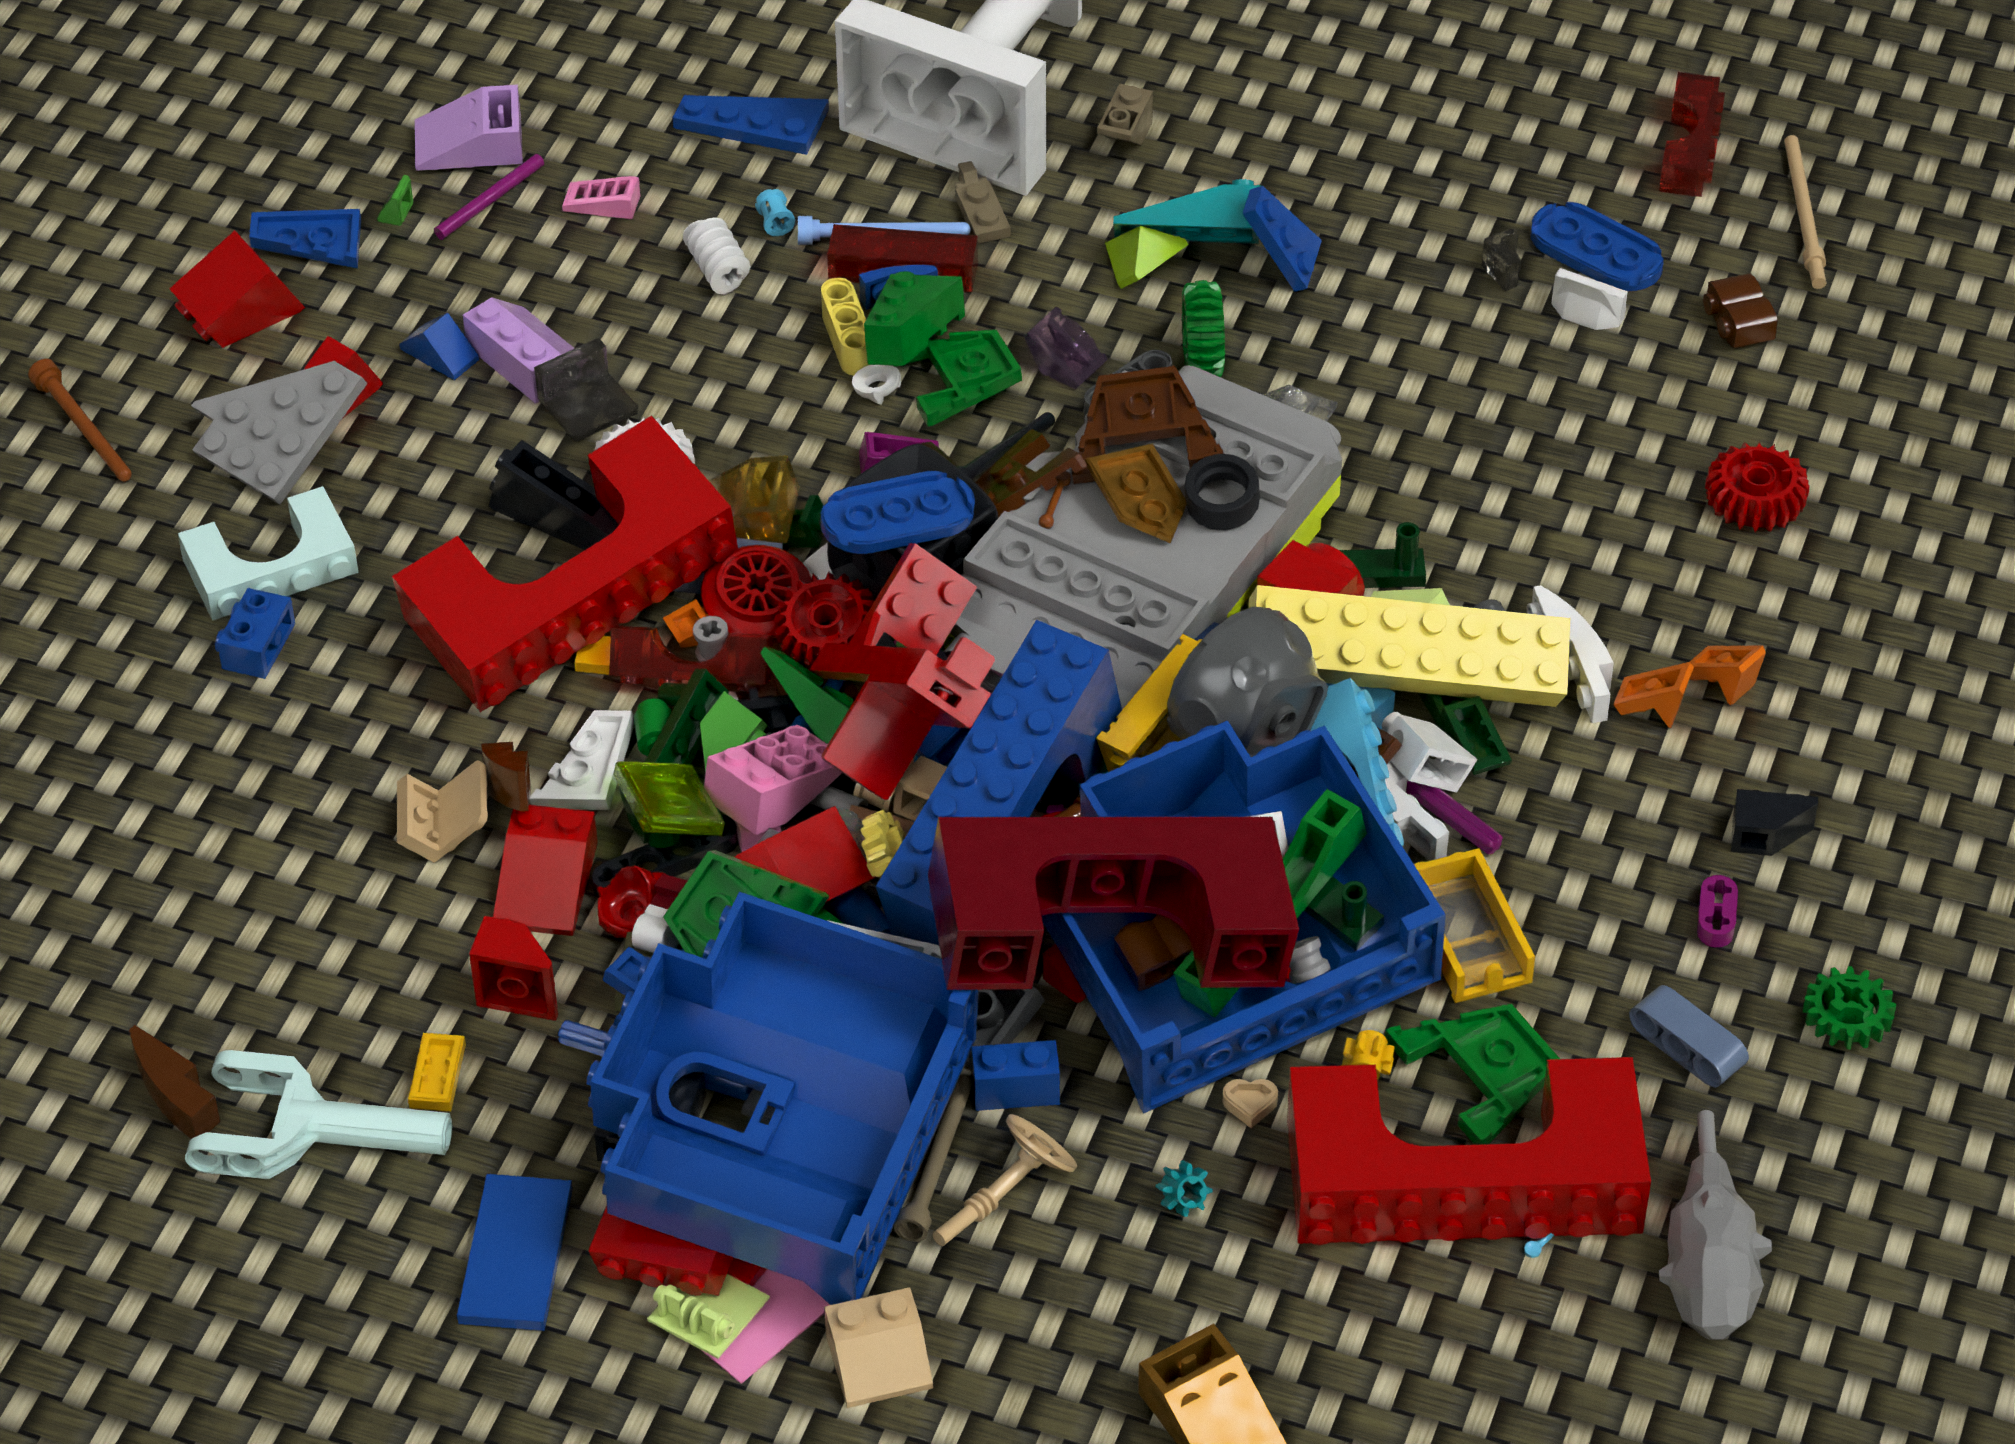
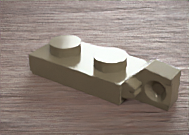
M972 161L959 163V182L955 183V198L966 223L971 227L970 233L975 244L1011 237V227L990 181L987 180L986 176L978 178L977 170Z

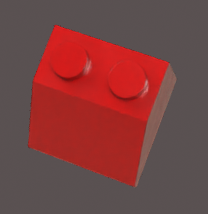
M484 916L469 953L476 1006L556 1021L558 1007L553 966L547 954L525 923L516 922L508 918L500 919Z

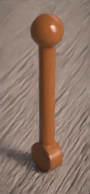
M1064 471L1055 477L1058 480V484L1055 487L1046 513L1039 518V525L1043 528L1050 529L1054 525L1053 514L1064 486L1069 485L1071 482V474L1068 471Z

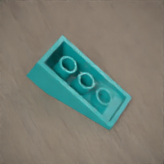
M1236 179L1232 181V184H1223L1114 216V238L1138 226H1144L1185 238L1186 241L1259 244L1258 236L1242 213L1250 189L1260 187L1261 185H1254L1252 180Z

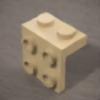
M479 760L475 761L440 790L409 774H406L397 781V843L435 863L445 854L453 851L472 833L480 830L488 818L486 764Z

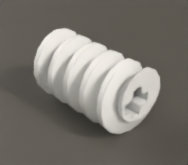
M713 217L695 221L684 230V243L688 246L690 253L699 265L701 272L705 275L706 280L710 283L712 290L717 294L725 295L737 289L742 280L748 275L751 266L743 250L739 247L737 240L733 238V234L728 229L726 222L721 218Z

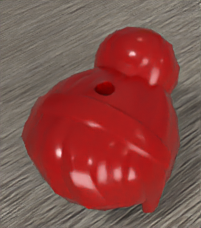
M638 866L621 868L615 877L611 879L608 886L605 888L597 887L599 894V925L616 938H626L627 933L633 931L637 919L645 913L646 908L657 892L654 885L660 876L666 873H651L649 870Z

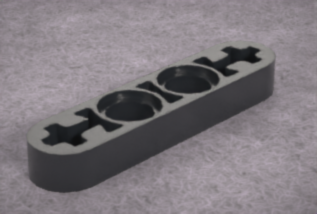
M722 815L725 826L717 828L722 837L710 835L718 833L716 829L714 832L702 836L682 835L679 841L672 846L655 848L646 844L600 864L592 874L595 896L599 899L597 887L605 888L610 882L607 880L614 878L621 868L627 866H638L646 861L654 862L658 866L650 871L651 873L663 872L669 876L676 877L697 868L708 851L716 850L729 854L738 844L735 821L730 817ZM680 846H689L694 849L692 853L685 856L673 853Z

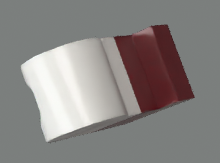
M666 874L660 876L654 885L657 892L646 908L645 913L639 916L634 925L632 944L635 948L654 953L658 943L672 948L677 947L679 941L663 916L683 889L687 880Z

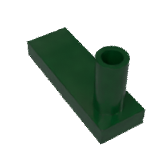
M1404 522L1397 526L1395 549L1339 550L1355 564L1363 578L1365 588L1426 586L1423 548H1418L1420 529L1414 523Z
M695 668L688 683L666 682L658 689V699L666 702L668 706H674V709L642 766L654 779L666 781L682 780L675 778L684 777L702 744L700 722L724 691L729 694V691L707 669Z
M1333 876L1304 910L1355 951L1384 925V915L1367 903V889L1363 883L1350 881L1343 885Z

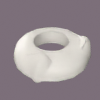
M868 365L855 373L852 378V386L858 395L882 405L885 396L894 392L897 387L900 388L901 374L892 365ZM876 381L886 382L880 387H868Z

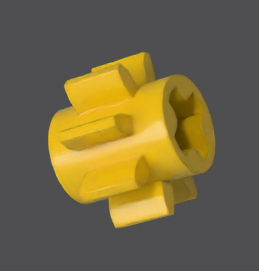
M1361 1031L1357 1034L1356 1040L1346 1038L1342 1065L1376 1064L1378 1080L1380 1073L1390 1075L1395 1047L1387 1045L1386 1037L1377 1031Z

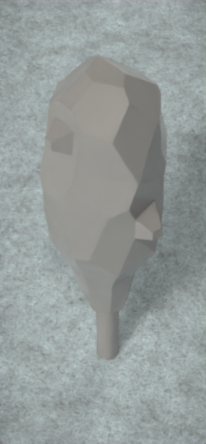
M1702 1110L1697 1114L1700 1156L1692 1161L1685 1193L1678 1204L1671 1210L1667 1240L1669 1251L1668 1264L1659 1270V1279L1670 1287L1680 1316L1685 1323L1708 1340H1724L1752 1318L1764 1286L1760 1259L1772 1252V1243L1770 1239L1757 1233L1755 1212L1737 1194L1727 1163L1717 1153L1714 1113L1709 1110Z

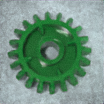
M1207 280L1186 283L1182 290L1181 298L1185 366H1194L1221 377L1225 365V327L1221 288L1217 282H1207Z

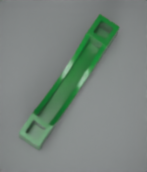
M1329 789L1325 790L1301 819L1296 834L1283 857L1297 918L1367 835L1361 808ZM1193 951L1189 953L1174 971L1181 997L1214 1018L1240 988H1200Z

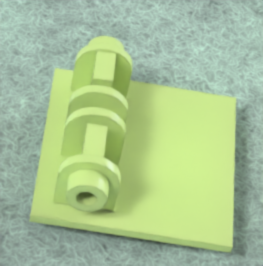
M728 1274L719 1296L705 1293L694 1296L683 1292L680 1288H676L673 1285H660L653 1295V1300L658 1302V1306L647 1320L719 1359L770 1299V1295Z

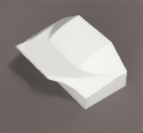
M1560 268L1555 275L1551 304L1562 319L1594 330L1616 328L1620 326L1625 318L1628 291Z

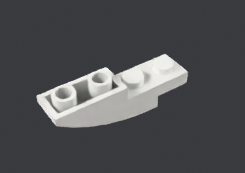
M1541 585L1533 587L1532 603L1527 604V614L1570 618L1568 679L1575 681L1579 706L1581 709L1586 708L1591 722L1607 721L1611 695L1609 690L1611 688L1614 665L1607 648L1594 629L1572 606Z
M1389 761L1387 764L1389 778L1385 779V782L1396 803L1397 811L1392 814L1394 822L1402 832L1404 843L1408 842L1428 861L1447 857L1449 831L1442 821L1433 818L1424 810L1414 796L1406 793L1407 779Z

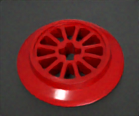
M767 545L742 546L734 551L724 562H716L707 570L702 582L701 596L708 615L723 619L727 623L729 633L750 639L776 637L774 618L775 615L779 614L777 609L778 602L782 601L781 599L787 601L785 596L787 589L798 591V580L808 584L812 582V577L805 565L785 550ZM754 564H761L760 570H756ZM743 566H747L749 572H747V571H746L745 569H743L742 567H743ZM768 566H773L771 570L766 572ZM756 584L759 588L765 587V591L759 592L756 588L751 590V586ZM746 604H747V605L749 604V606H748L747 609H743V608H742V607L745 606ZM767 604L772 605L774 608L769 609ZM757 606L761 607L762 611L754 610Z

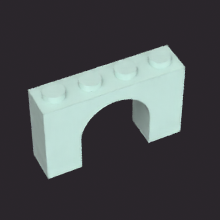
M323 486L287 498L291 525L300 542L289 554L274 561L249 562L236 557L227 548L215 522L178 533L183 562L212 621L231 615L234 604L241 601L247 588L289 596L359 573L355 546Z

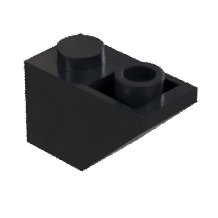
M1737 789L1732 820L1731 852L1772 856L1814 829L1818 797Z

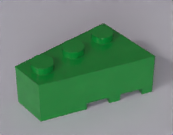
M908 271L890 274L864 323L868 365L904 366L929 346L928 339L935 333L936 335H943L947 331V323L952 319L960 321L964 318L965 305L962 277L914 275Z

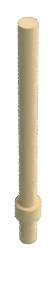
M1790 135L1785 138L1784 143L1805 247L1802 255L1804 266L1810 273L1812 287L1821 289L1826 285L1824 267L1826 266L1825 253L1819 247L1799 140L1797 136Z

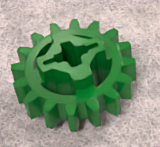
M1848 966L1846 974H1840L1833 967L1830 970L1829 978L1819 973L1816 976L1815 984H1808L1803 1004V1012L1807 1013L1805 1023L1807 1026L1816 1025L1815 1036L1817 1038L1825 1034L1830 1036L1829 1045L1834 1046L1838 1040L1844 1041L1846 1049L1851 1050L1853 1042H1859L1863 1048H1868L1870 1038L1881 1042L1884 1032L1891 1031L1896 1011V1003L1892 1002L1893 991L1882 990L1884 983L1882 978L1874 981L1869 980L1870 971L1868 970L1863 971L1861 975L1854 974L1853 967ZM1823 1001L1826 1003L1825 1009L1822 1004Z

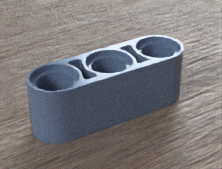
M1658 986L1630 1009L1629 1018L1637 1032L1710 1087L1716 1088L1720 1086L1749 1060L1748 1051L1741 1040L1668 986Z

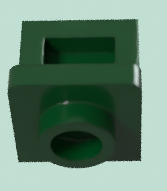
M810 495L804 509H784L773 535L775 543H783V548H819L824 536L820 526L823 503L819 495Z

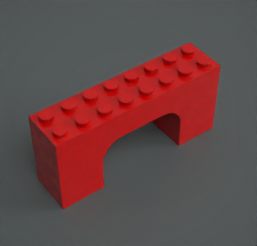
M652 415L588 454L596 497L619 526L610 535L533 582L524 584L502 582L489 574L457 535L392 576L404 620L479 712L484 711L490 706L500 704L507 695L523 685L533 683L548 669L556 664L559 665L566 662L575 652L586 645L598 642L605 633L621 623L631 621L643 609L653 603L663 601L670 592L685 583L696 580L703 571L710 568L716 562H724L734 551L738 550L731 506Z
M1633 1057L1547 1059L1541 1105L1543 1134L1523 1143L1419 1146L1407 1143L1394 1136L1387 1129L1381 1117L1376 1064L1290 1067L1287 1126L1298 1244L1312 1243L1324 1245L1336 1242L1366 1244L1372 1241L1413 1242L1415 1240L1438 1239L1455 1241L1472 1238L1497 1240L1506 1237L1539 1239L1546 1237L1550 1233L1554 1234V1236L1574 1237L1642 1234L1644 1232L1651 1177Z

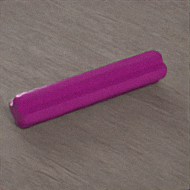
M1407 779L1406 793L1414 796L1421 805L1486 854L1492 855L1496 850H1499L1503 839L1500 833L1440 788L1411 782Z

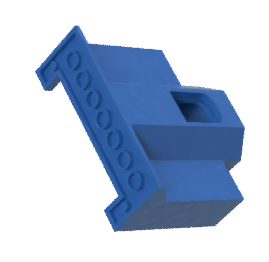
M1227 720L1216 726H1206L1199 730L1197 734L1179 742H1169L1161 747L1160 750L1147 756L1132 758L1123 766L1110 772L1095 774L1086 782L1080 784L1081 817H1245L1282 811L1288 845L1291 844L1301 819L1325 790L1329 789L1361 808L1367 835L1334 873L1333 877L1343 885L1350 881L1363 883L1367 889V903L1384 915V925L1355 951L1303 911L1297 918L1299 932L1296 942L1318 936L1321 942L1320 953L1322 958L1328 960L1331 969L1320 976L1301 983L1292 984L1285 981L1284 987H1240L1215 1018L1181 997L1174 975L1153 987L1138 991L1116 955L1114 937L1118 935L1120 929L1131 922L1137 921L1141 923L1152 920L1156 914L1144 912L1052 913L1042 916L1045 927L1118 1049L1143 1114L1441 980L1446 914L1325 725L1312 731H1302L1292 740L1276 747H1266L1255 756L1250 757Z
M739 892L733 905L725 906L719 920L718 928L720 932L716 940L710 939L708 941L703 957L658 943L652 957L646 956L638 973L639 984L635 992L628 991L621 1007L622 1018L618 1026L612 1025L606 1035L604 1050L606 1051L601 1061L595 1060L590 1067L586 1083L591 1086L588 1107L592 1108L593 1125L616 1133L620 1137L615 1149L608 1148L601 1164V1173L605 1174L602 1194L606 1195L607 1213L803 1281L830 1305L860 1299L863 1297L970 1054L971 1046L974 1045L976 1040L979 990H947L942 959ZM692 1072H704L763 1093L744 1133L677 1110L669 1100L670 1088L683 1075ZM767 1106H771L776 1109L769 1124L760 1123Z

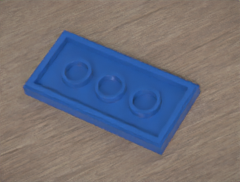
M496 1174L486 1175L457 1311L458 1324L545 1331L573 1191L572 1180Z

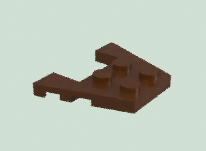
M1175 366L1098 376L1087 414L1088 422L1078 446L1079 453L1084 461L1086 458L1106 454V446L1179 436L1186 437L1190 469L1193 464L1204 457L1223 454V450L1219 444L1217 445L1209 425L1200 415L1191 393ZM1087 466L1077 473H1074L1072 470L1073 484L1095 482Z
M1031 429L975 483L990 497L997 509L999 518L1004 511L1010 512L1025 505L1024 497L1038 487L1048 491L1056 486L1058 480L1055 477L1069 468H1072L1074 473L1085 468L1087 464L1080 453L1066 448L1035 472L1026 467V465L1047 450L1050 445L1043 434Z

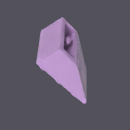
M518 85L481 87L415 119L416 171L496 165L505 166L523 163Z

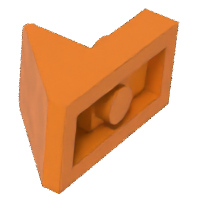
M1707 646L1690 661L1694 667L1690 680L1718 681L1728 704L1733 705L1754 686L1766 654L1764 646Z
M1690 662L1624 677L1613 705L1621 716L1635 712H1645L1654 708L1667 727L1672 728L1694 667Z

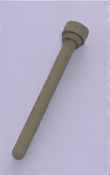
M963 1074L959 1076L912 1203H908L906 1207L901 1208L894 1224V1230L897 1235L905 1240L921 1242L926 1239L932 1219L928 1207L973 1086V1080L969 1075Z

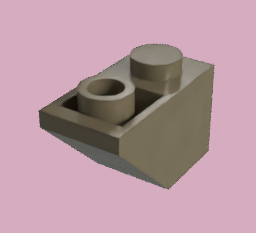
M1119 83L1097 127V134L1115 140L1142 145L1152 125L1153 91Z

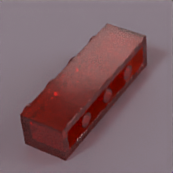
M834 224L827 252L828 280L831 278H844L850 282L859 283V274L872 270L902 265H932L937 268L938 276H961L963 291L973 292L978 265V236Z

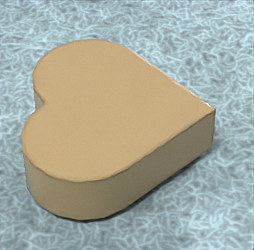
M1235 1079L1224 1086L1222 1102L1230 1113L1248 1127L1253 1128L1277 1106L1278 1089L1273 1082L1265 1079L1254 1080L1251 1083L1246 1080Z

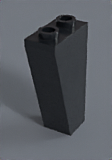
M521 440L512 450L505 449L499 456L495 464L498 472L489 487L492 495L488 507L494 511L583 550L604 539L619 526L616 520L598 501L594 487L525 441Z

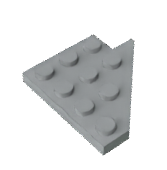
M332 361L194 401L191 406L198 413L213 422L192 450L199 457L281 505L365 388L367 382L358 374Z

